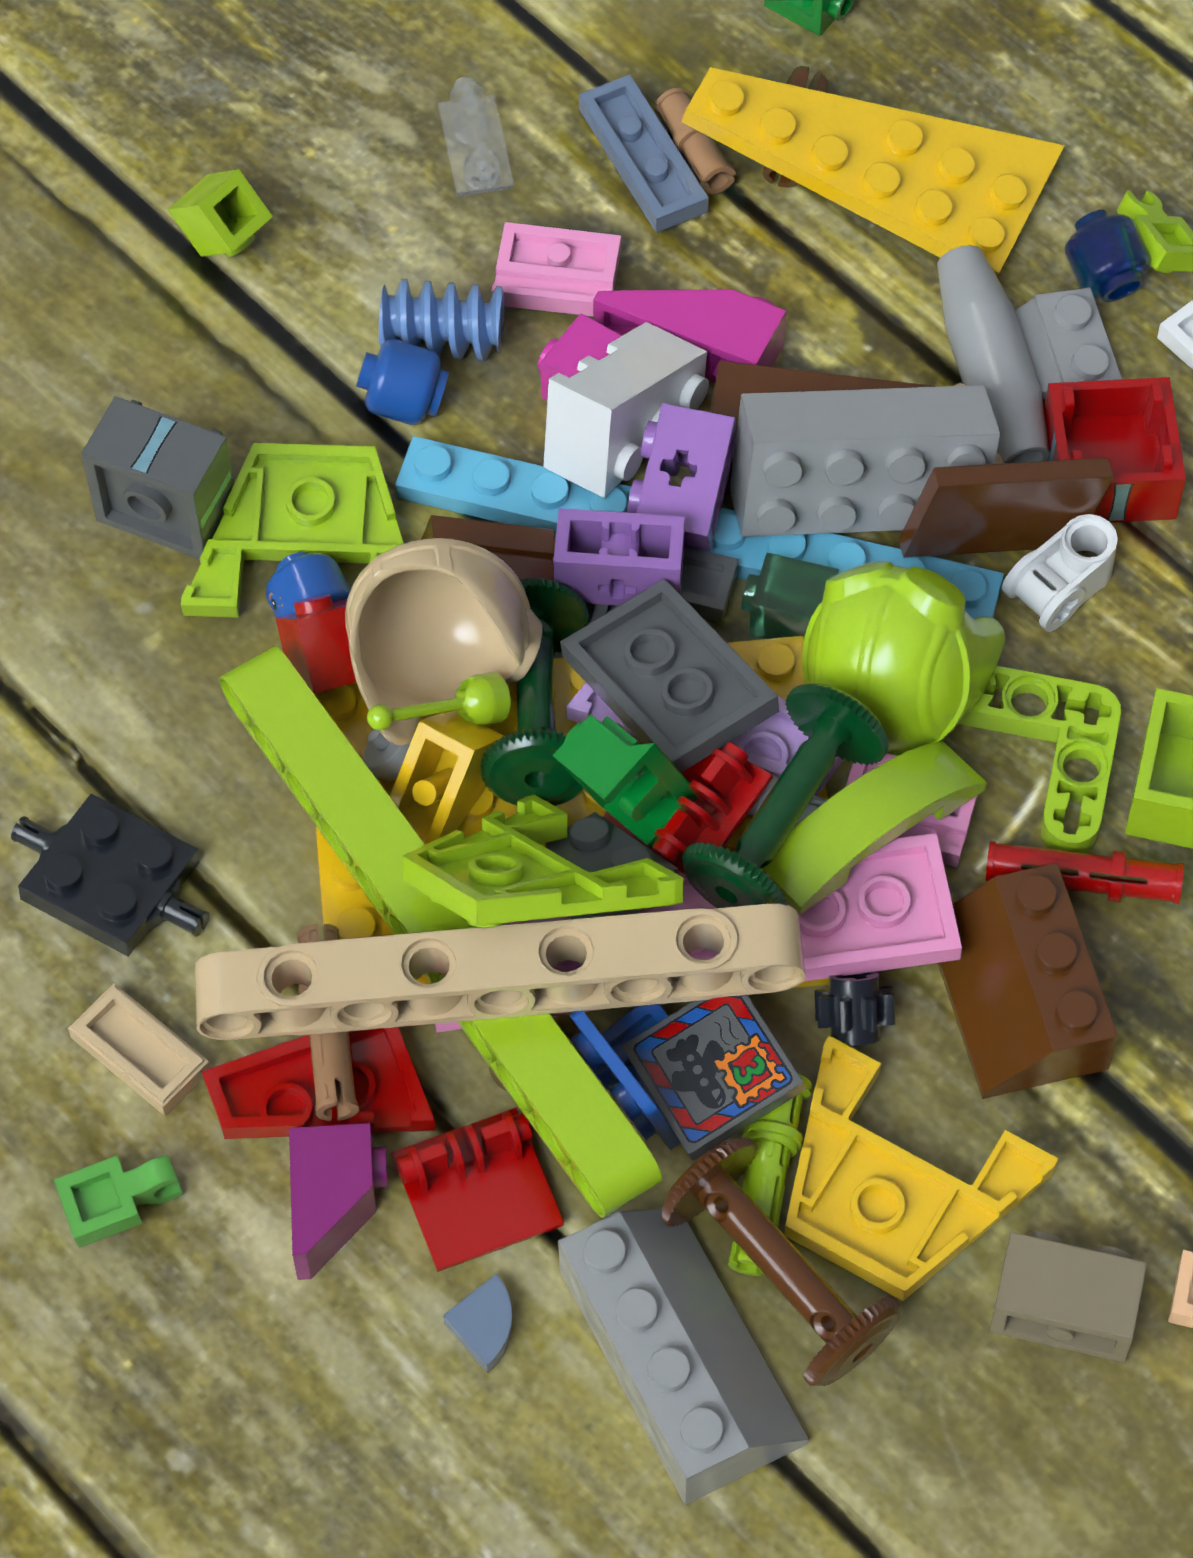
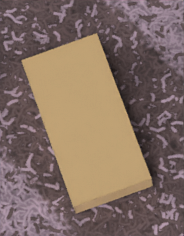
M115 983L68 1028L70 1037L164 1116L203 1079L202 1071L210 1068L209 1061Z

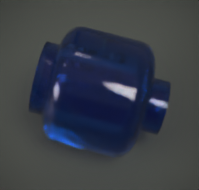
M1097 210L1083 216L1075 223L1076 232L1066 242L1064 252L1080 289L1091 288L1094 297H1101L1104 302H1113L1133 294L1145 284L1146 279L1144 275L1150 269L1152 259L1142 235L1132 218L1124 214L1108 215L1106 210Z

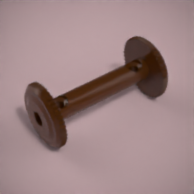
M750 1138L728 1139L700 1157L673 1184L663 1200L662 1219L668 1226L674 1227L675 1225H682L706 1209L824 1340L826 1345L822 1347V1350L809 1363L810 1365L804 1371L803 1378L811 1386L830 1385L865 1360L890 1334L899 1320L900 1303L894 1296H886L884 1299L882 1298L869 1308H866L863 1312H860L857 1316L736 1182L755 1158L757 1145Z

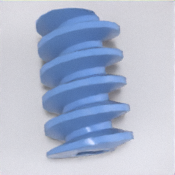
M401 278L394 295H388L386 285L384 284L379 313L380 348L385 341L389 339L399 340V338L403 342L420 347L424 339L427 349L436 352L438 356L441 355L447 341L449 342L452 356L455 359L464 358L470 343L473 345L478 361H486L494 345H496L500 355L505 318L503 287L496 286L490 301L483 302L479 284H472L466 300H459L454 282L448 283L442 299L435 297L432 282L425 280L418 297L412 296L407 279Z

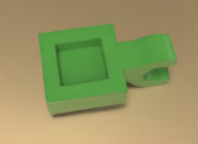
M117 1155L54 1179L73 1238L79 1248L143 1224L137 1209L138 1205L161 1204L183 1195L178 1177L168 1155L152 1159L127 1172H124Z

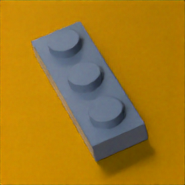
M630 74L579 94V110L656 233L708 212L709 198Z

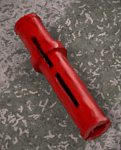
M996 841L989 842L986 882L997 876L1032 869V867L1022 866L1023 864L1045 866L1057 863L1059 868L1078 871L1077 873L1060 871L1067 890L1106 894L1107 901L1119 903L1121 896L1180 904L1184 863L1170 864L1126 858V851L1113 850L1112 856L1052 848L996 843ZM1091 872H1096V873L1111 874V875H1115V876L1138 877V878H1145L1146 880H1145V881H1141V880H1133V879H1124V878H1121V877H1113V876L1107 877V876L1091 875L1090 873H1091Z

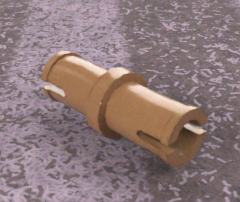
M669 89L657 99L656 104L658 106L655 107V111L664 121L673 136V143L684 160L689 163L705 193L717 194L723 192L735 180L733 175H736L734 168L728 163L717 145L718 141L681 122L685 110L691 101V97L686 89Z

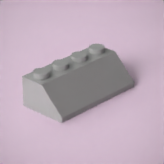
M662 1209L619 1211L558 1241L559 1271L685 1505L808 1444L809 1439L688 1222L670 1227L662 1219Z

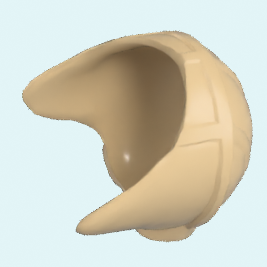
M450 538L411 541L376 556L361 571L353 583L346 603L345 626L351 662L357 685L369 710L378 704H383L393 709L455 698V692L460 683L476 674L496 672L503 677L507 685L510 682L519 681L525 677L535 661L542 638V623L530 609L525 589L514 571L502 559L490 551L472 543ZM421 717L392 722L389 728L380 732L390 743L406 745L412 741Z

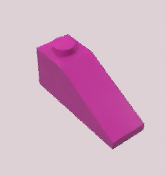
M733 289L598 291L593 299V320L622 336L648 322L707 351L705 378L716 383L719 361L772 367L784 347L787 311L776 307L767 299L750 297Z

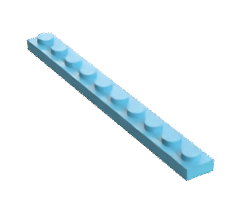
M413 436L398 475L395 490L396 498L504 524L552 529L556 536L559 508L627 513L631 486L618 484L606 498H603L547 470L544 466ZM721 508L712 550L706 551L739 559L736 578L823 598L827 579L853 567L876 561H890L894 566L906 568L916 566L936 572L954 584L964 594L966 601L965 611L973 619L982 616L994 618L1004 573L932 556L903 558L901 549L833 533L741 537L735 511Z

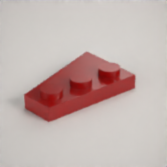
M399 1027L349 1031L355 1094L359 1105V1112L345 1120H337L336 1106L331 1107V1121L322 1120L316 1116L315 1106L317 1103L309 1035L202 1071L203 1080L224 1139L289 1137V1128L370 1123L372 1133L436 1131L434 1117Z

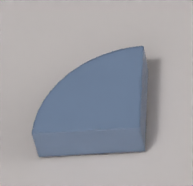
M495 1274L443 1315L444 1324L487 1373L503 1357L512 1328V1308L509 1294L502 1280Z

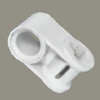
M1091 514L1077 516L1037 550L1031 551L1015 564L1003 581L1002 592L1009 598L1018 597L1040 617L1039 624L1044 630L1048 632L1056 630L1083 603L1100 589L1104 588L1111 580L1118 541L1116 529L1101 516ZM1086 550L1094 552L1098 556L1089 558L1081 556L1076 552Z

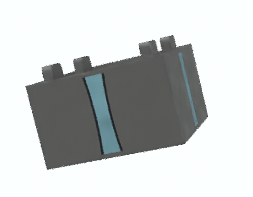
M115 396L81 452L96 521L200 559L208 539H213L224 515L223 507L234 485L227 437L216 429L210 431L144 407L139 401L132 399L130 402Z

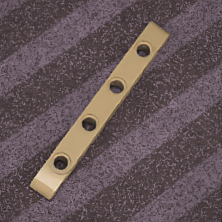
M761 904L715 909L697 908L502 925L491 928L479 927L296 943L280 947L216 952L201 957L195 963L196 1029L201 1035L210 1039L238 1040L700 1001L717 997L786 991L800 985L806 977L799 915L796 909L783 904ZM701 948L711 949L718 953L717 956L708 960H698L689 954ZM566 960L582 964L577 970L570 972H560L553 968L557 963ZM438 972L445 975V978L433 984H422L417 981L423 974ZM304 984L308 986V989L299 995L284 996L280 994L282 990L290 985Z

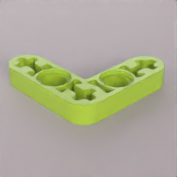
M996 666L983 695L959 724L1057 743L1042 817L1041 838L1048 849L1088 853L1094 847L1102 821L1121 717L1120 702L1114 693L1100 685ZM995 689L1003 690L999 708L992 707ZM1031 693L1039 696L1044 701L1046 710L1036 716H1025L1014 709L1011 701L1017 695ZM1058 701L1066 702L1063 720L1055 719ZM1086 708L1098 710L1096 725L1084 723ZM1073 759H1085L1096 766L1099 775L1089 782H1077L1066 775L1063 766ZM1069 801L1081 803L1076 834L1063 832V822L1065 821Z

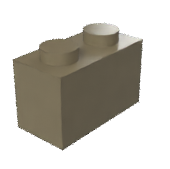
M1029 1231L1024 1235L1011 1232L989 1332L1125 1363L1133 1340L1147 1262L1134 1260L1130 1254L1115 1247L1097 1246L1090 1250L1064 1244L1060 1237L1048 1232Z

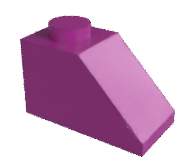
M370 1123L289 1128L292 1256L297 1280L312 1279L377 1212L376 1188L388 1187L386 1146L374 1147Z

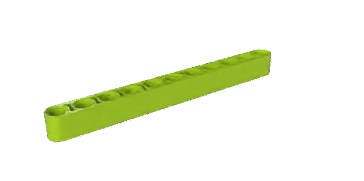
M273 646L219 677L221 689L236 716L394 935L479 928L468 924L463 917L445 906L431 901L429 896L403 881L402 856L425 844L279 647ZM438 972L423 974L430 984L437 983L445 978V975ZM550 1014L458 1022L588 1204L600 1217L605 1218L662 1182L661 1171L652 1153Z

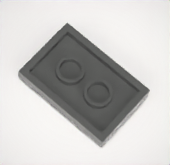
M662 579L560 641L563 658L643 744L655 743L681 773L711 755L715 748H722L727 742L735 740L779 712L778 695L665 579Z

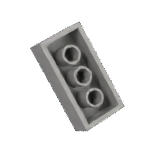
M985 385L741 394L729 485L741 537L903 530L934 467L995 464L1000 431Z

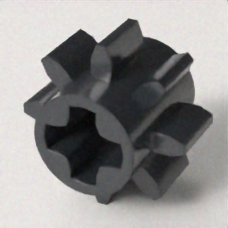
M877 972L847 976L831 975L829 976L830 989L815 990V1021H818V1028H831V1037L848 1046L876 1043L881 1039L880 1025L896 1024L895 993H892L891 986L879 987V973Z

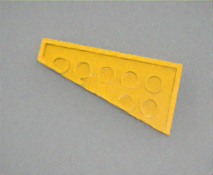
M712 67L706 73L681 120L682 123L940 258L948 251L957 247L977 246L982 249L996 276L999 275L1065 146Z

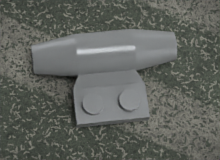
M968 245L952 249L938 260L937 269L945 330L962 382L965 386L985 385L1000 431L997 453L1000 454L1004 463L1047 461L1050 456L1043 399H1046L1048 383L1122 380L1091 288L1036 294L1033 299L1015 310L981 248Z

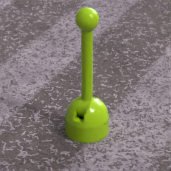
M496 672L473 675L462 681L455 692V698L393 709L383 704L375 705L368 711L367 721L373 729L381 731L389 728L392 722L457 711L466 721L474 722L476 725H489L503 722L507 718L511 707V697L503 677Z

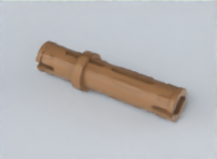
M312 924L299 930L297 940L298 943L339 940V929L336 926L324 924V939L319 940L318 924ZM299 984L298 995L306 991L308 986ZM349 1031L309 1035L317 1103L315 1106L316 1116L319 1119L331 1121V1107L333 1106L337 1108L338 1121L355 1116L359 1112V1105L355 1094Z

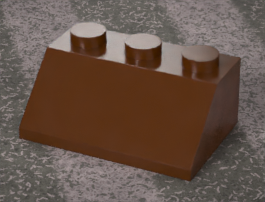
M1053 863L994 877L952 904L962 946L960 960L940 962L938 966L982 1099L1109 1070L1118 1034L1058 864Z

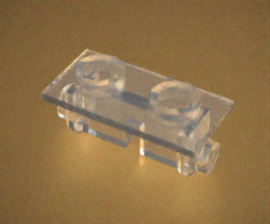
M461 77L454 83V88L450 93V101L438 103L456 195L459 197L514 188V182L495 95L485 96L483 86L477 83L473 77Z

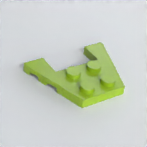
M253 443L223 507L224 515L213 539H208L200 556L201 564L191 585L187 584L181 597L183 616L239 618L243 563L245 560L282 561L291 554L305 552L308 554H325L334 558L337 563L369 564L376 556L404 544L375 446Z
M536 795L517 801V814L506 819L505 813L495 811L483 817L482 830L469 837L464 838V832L455 830L402 856L404 882L429 896L431 901L441 904L463 917L468 924L482 928H491L509 922L676 905L683 903L684 878L649 858L595 872H587L540 845L567 838L568 813Z

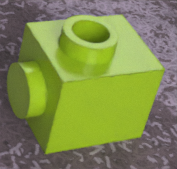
M239 169L207 174L167 209L201 257L219 254L232 257L240 253L254 241V233L273 217Z

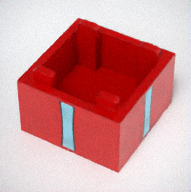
M1170 377L1048 383L1044 405L1050 456L1047 461L1096 458L1109 460L1114 478L1093 515L1101 516L1110 523L1176 519L1186 476Z

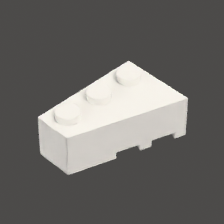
M648 322L609 343L606 351L609 355L601 360H597L589 355L580 360L577 370L580 372L569 378L558 373L549 378L544 468L603 498H606L622 480H630L639 469L644 458L641 457V446L648 420L658 422L662 403L697 410L708 391L709 381L705 378L707 351Z

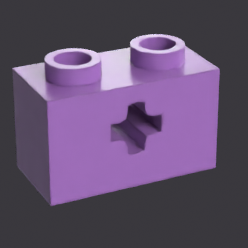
M662 403L658 422L648 420L645 427L641 457L649 458L644 481L637 479L633 481L627 513L685 516L684 546L711 551L734 454L737 431L735 417ZM680 466L689 467L691 477H684L681 487L672 486L670 476H677Z
M559 508L553 561L554 581L572 588L582 597L585 604L619 606L662 579H665L681 595L685 516Z

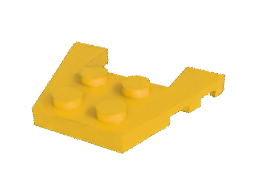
M828 1036L821 1055V1063L814 1088L784 1235L904 1301L1049 1180L1057 1168L1059 1158L1005 1130L974 1183L969 1185L851 1121L880 1075L881 1063Z

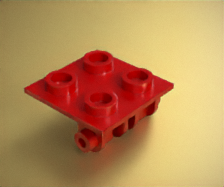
M727 742L720 749L715 748L711 755L682 772V775L690 783L688 787L698 799L694 803L686 797L680 796L677 803L685 812L677 809L663 829L657 828L654 835L658 840L653 845L652 851L685 874L682 856L688 846L692 845V843L696 844V842L699 844L701 842L704 844L708 842L711 845L714 843L717 847H724L774 778L773 775L748 761L749 755L731 742ZM605 813L604 819L649 848L609 813Z
M517 1108L391 1152L437 1272L564 1226L562 1216L531 1144L532 1132L528 1120L523 1113L519 1114Z

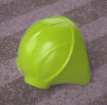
M890 561L866 563L848 569L826 580L822 602L812 615L804 637L802 651L804 680L806 684H824L835 687L853 696L868 707L879 719L885 730L889 745L887 753L898 756L914 748L940 742L970 712L983 695L1001 657L1005 644L1004 629L992 617L982 616L973 619L965 611L966 601L964 594L954 584L936 572L916 566L911 568L894 566Z

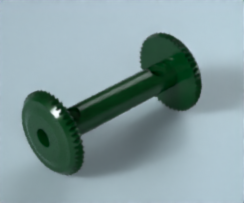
M543 578L520 579V582L525 589L530 609L542 623L541 643L537 657L527 674L519 681H516L517 731L515 734L509 733L508 737L502 736V740H496V744H491V748H487V753H483L481 760V776L485 786L488 787V790L493 795L510 804L517 806V801L536 795L557 806L577 797L584 789L553 757V754L562 746L567 736L564 735V731L558 733L555 727L554 655L555 652H562L560 641L588 625L589 612L582 597L565 584Z
M804 684L796 686L790 691L785 700L786 710L789 711L787 714L791 716L790 719L794 721V725L798 726V730L802 731L803 735L808 736V740L799 746L738 839L736 853L735 851L731 852L728 848L717 847L714 843L711 845L708 842L706 844L703 842L700 844L697 842L696 844L692 843L683 853L682 864L688 881L714 907L726 908L761 904L787 905L785 903L786 899L783 898L785 895L781 893L782 890L777 888L778 885L773 883V879L768 878V874L763 873L762 868L771 863L833 768L835 757L839 756L842 760L846 759L848 762L852 761L855 764L858 762L861 765L864 763L868 766V764L873 765L874 763L877 764L878 761L881 762L888 751V739L881 722L859 700L842 690L824 684Z

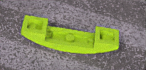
M943 741L926 744L904 752L859 777L803 819L792 829L772 862L762 868L763 873L768 874V878L774 880L773 883L777 884V888L782 890L781 893L785 895L783 898L786 899V903L796 909L798 915H800L845 885L853 866L929 815L933 814L939 821L985 791L987 782Z

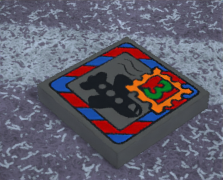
M748 995L692 1001L621 1046L692 1161L807 1089Z

